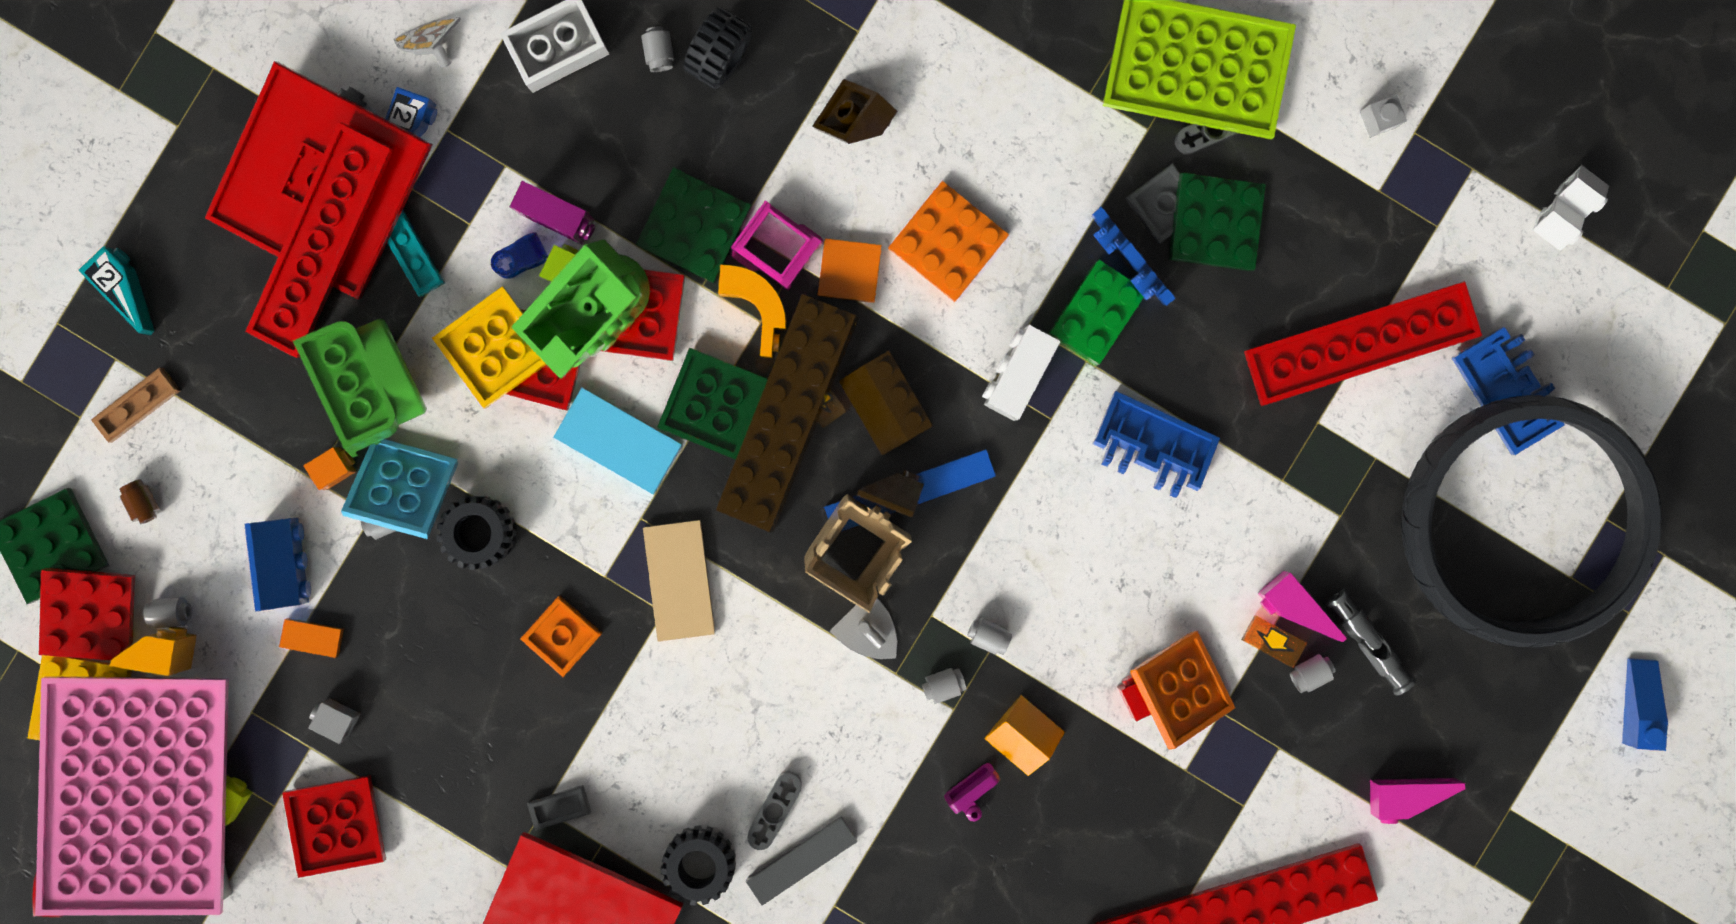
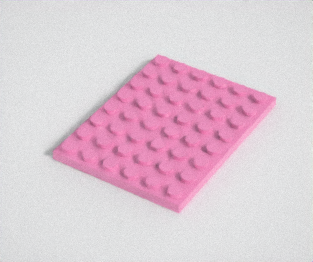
M57 676L41 678L36 915H220L223 912L229 678Z

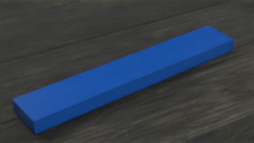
M985 449L916 474L920 476L918 482L924 484L917 504L996 477L987 450ZM853 496L854 499L871 510L877 505L881 508L880 512L883 514L885 511L889 514L897 512L860 496ZM840 501L824 507L828 519ZM849 518L841 531L858 526L859 524Z

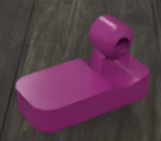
M986 763L950 789L944 795V798L954 813L957 814L963 811L970 821H977L981 818L982 811L974 801L994 787L1000 781V776L990 763Z

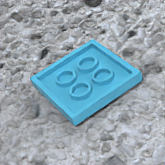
M386 439L381 440V443L377 445L372 444L367 450L343 505L342 515L428 539L458 466V461L452 457Z

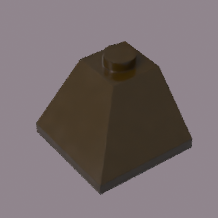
M843 79L812 127L847 144H852L881 136L898 111L878 92Z
M904 470L902 475L895 473L860 488L857 496L913 517L924 484L918 482L920 476Z

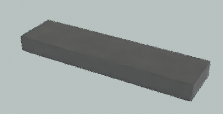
M841 816L748 878L746 883L761 906H763L857 843V838Z

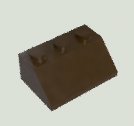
M890 351L868 362L839 381L881 455L933 426Z

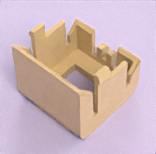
M846 494L806 552L804 558L805 572L870 613L878 593L885 595L891 586L889 579L903 560L900 551L909 545L912 539L909 533L889 521L891 514L886 511L884 514L881 513V508L877 505L871 510ZM849 518L884 540L860 577L855 581L822 560Z

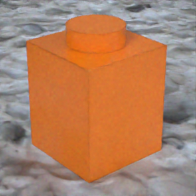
M332 447L303 465L318 490H328L357 472L353 467V464H355L354 459L342 447Z

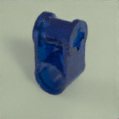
M534 232L495 252L490 264L494 272L499 276L511 279L527 270L544 264L549 255L537 232ZM504 258L512 261L509 263L510 269L507 271L501 267Z

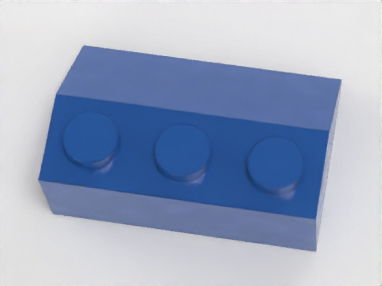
M299 517L245 523L255 612L309 603L308 597L311 596V584L309 580H306L305 569L308 567V558L306 552H303L301 540L304 539V528L302 523H299Z

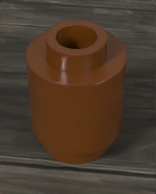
M142 479L130 482L119 488L122 494L120 499L132 522L139 521L141 525L157 518L155 513L160 508L147 484L144 485Z

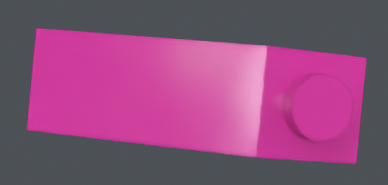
M1281 572L1258 592L1263 599L1260 604L1270 615L1275 613L1280 617L1340 642H1344L1347 639L1290 572Z
M1456 778L1370 780L1371 815L1379 819L1381 823L1397 824L1398 819H1409L1465 790V783Z

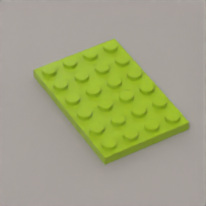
M1123 0L1102 106L1273 139L1296 24L1173 0Z

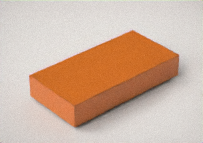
M286 618L283 623L279 647L337 658L339 657L344 629Z

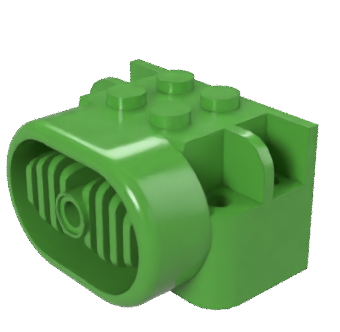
M605 239L585 244L511 328L561 379L571 368L581 365L588 357H593L601 349L603 351L609 349L616 342L619 335L630 327L642 313L648 303L650 294L647 275L634 259L618 254Z
M384 319L374 320L356 329L348 322H336L293 340L345 451L352 458L358 456L356 451L372 444L377 445L381 443V440L395 434L400 424L426 413L427 407Z

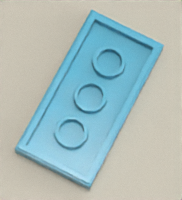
M584 388L580 389L553 437L653 495L682 447V444Z

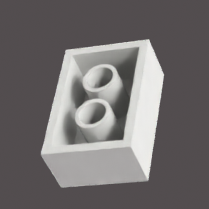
M565 0L500 33L526 86L532 93L609 55L582 0Z
M1028 325L1023 330L1019 329L1016 331L1009 344L1013 348L1010 356L1007 354L1003 356L996 369V372L1000 373L996 382L994 380L989 382L982 397L986 398L984 405L1013 421L1019 420L1060 341L1031 325Z

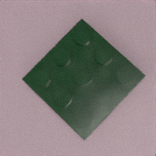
M673 167L636 246L715 284L720 273V265H724L731 251V246L734 244L752 206Z
M1181 173L1177 187L1169 260L1248 271L1255 270L1266 184Z
M689 348L657 428L736 460L768 379Z
M66 488L0 521V552L26 604H32L40 600L41 570L44 568L97 572L109 566L71 488Z

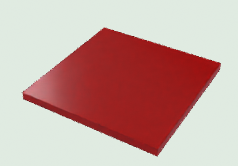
M274 61L205 218L278 257L337 122H343L393 148L394 151L333 287L356 299H361L433 144L290 67Z
M523 831L483 924H674L683 903Z

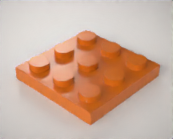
M941 181L888 249L955 303L1009 234L944 181Z
M1198 631L1190 632L1130 670L1168 749H1176L1235 709Z

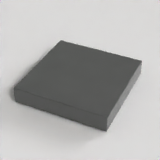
M1174 164L1168 166L1125 198L1157 244L1163 242L1173 233L1176 195L1180 175Z

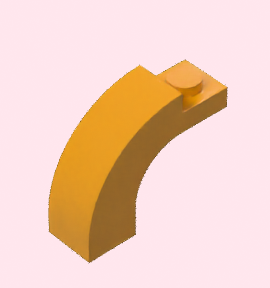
M720 265L718 294L721 297L745 299L758 308L762 318L760 356L773 358V351L779 352L780 335L775 334V330H787L786 315L778 294L757 273L738 266Z

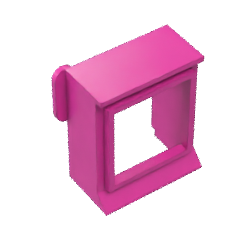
M765 200L731 246L733 250L732 256L753 272L762 271L789 291L792 287L791 283L813 253L823 245V239L804 224L798 225ZM769 213L806 240L782 274H779L744 248Z

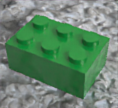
M1098 260L1093 264L1048 335L1059 340L1060 344L1092 365H1100L1144 297L1128 278L1101 260Z

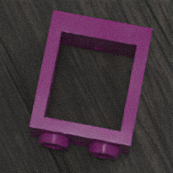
M521 181L509 206L519 215L583 245L585 240H590L595 230V225L593 224L595 219L586 211L524 181Z

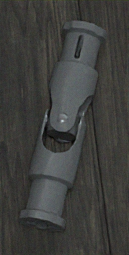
M1343 589L1331 596L1325 605L1328 608H1332L1341 619L1340 624L1358 642L1359 648L1379 675L1385 676L1393 687L1392 692L1397 696L1410 690L1417 680L1414 676H1409L1401 665L1402 660L1382 635L1375 630L1365 612L1361 608H1357L1348 596V590ZM1381 647V653L1378 658L1370 652Z

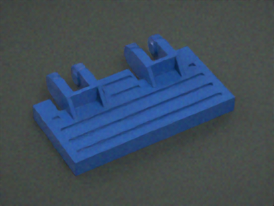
M1100 207L1091 217L1101 229L1093 236L1108 254L1118 249L1138 273L1130 281L1144 299L1148 300L1155 294L1165 306L1175 299L1174 295L1148 266L1143 257L1118 229L1105 210Z
M1501 327L1452 357V360L1481 406L1516 396H1546L1555 390L1553 383L1542 387L1529 366H1524L1517 371L1515 370L1517 366L1535 355L1532 349L1521 352L1511 360L1507 357V351L1525 341L1522 334L1510 339L1511 336L1506 328ZM1531 419L1507 424L1497 428L1496 431L1510 454L1516 455L1565 426V424L1553 419Z
M1115 391L1095 436L1093 445L1104 449L1108 444L1101 465L1106 467L1111 464L1117 446L1125 449L1117 470L1121 474L1126 472L1134 451H1138L1134 461L1135 464L1155 473L1159 471L1153 486L1157 490H1160L1165 485L1169 470L1176 472L1177 475L1170 489V496L1177 498L1187 474H1190L1186 486L1195 491L1201 489L1220 438Z

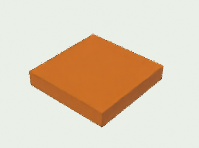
M824 238L818 296L875 303L882 245Z
M558 596L520 640L564 677L603 633L564 598Z

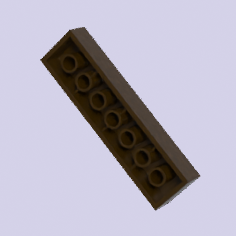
M804 294L801 295L716 511L765 531L774 532L858 322V317L855 314Z

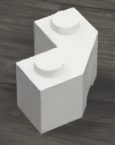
M1581 165L1554 193L1557 196L1548 208L1544 207L1539 213L1533 231L1560 251L1568 243L1573 245L1583 234L1584 219L1592 211L1598 212L1606 204L1609 185Z

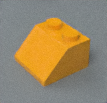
M169 627V630L159 629L157 633L144 636L113 658L110 666L166 676L189 670L192 667L197 635L188 634L187 629L182 627Z

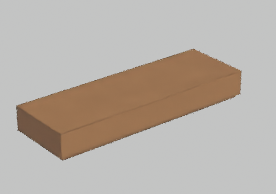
M158 368L97 414L91 421L107 442L113 443L181 390L164 368Z

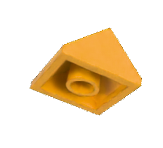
M1020 695L984 739L1029 776L1051 758L1065 731L1025 697Z

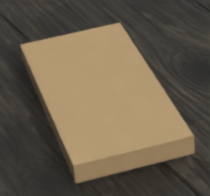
M701 520L643 527L657 641L714 635L715 626Z

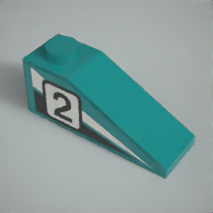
M103 246L78 271L138 333L152 335L155 330L136 270L128 263L131 259L119 248L112 249Z

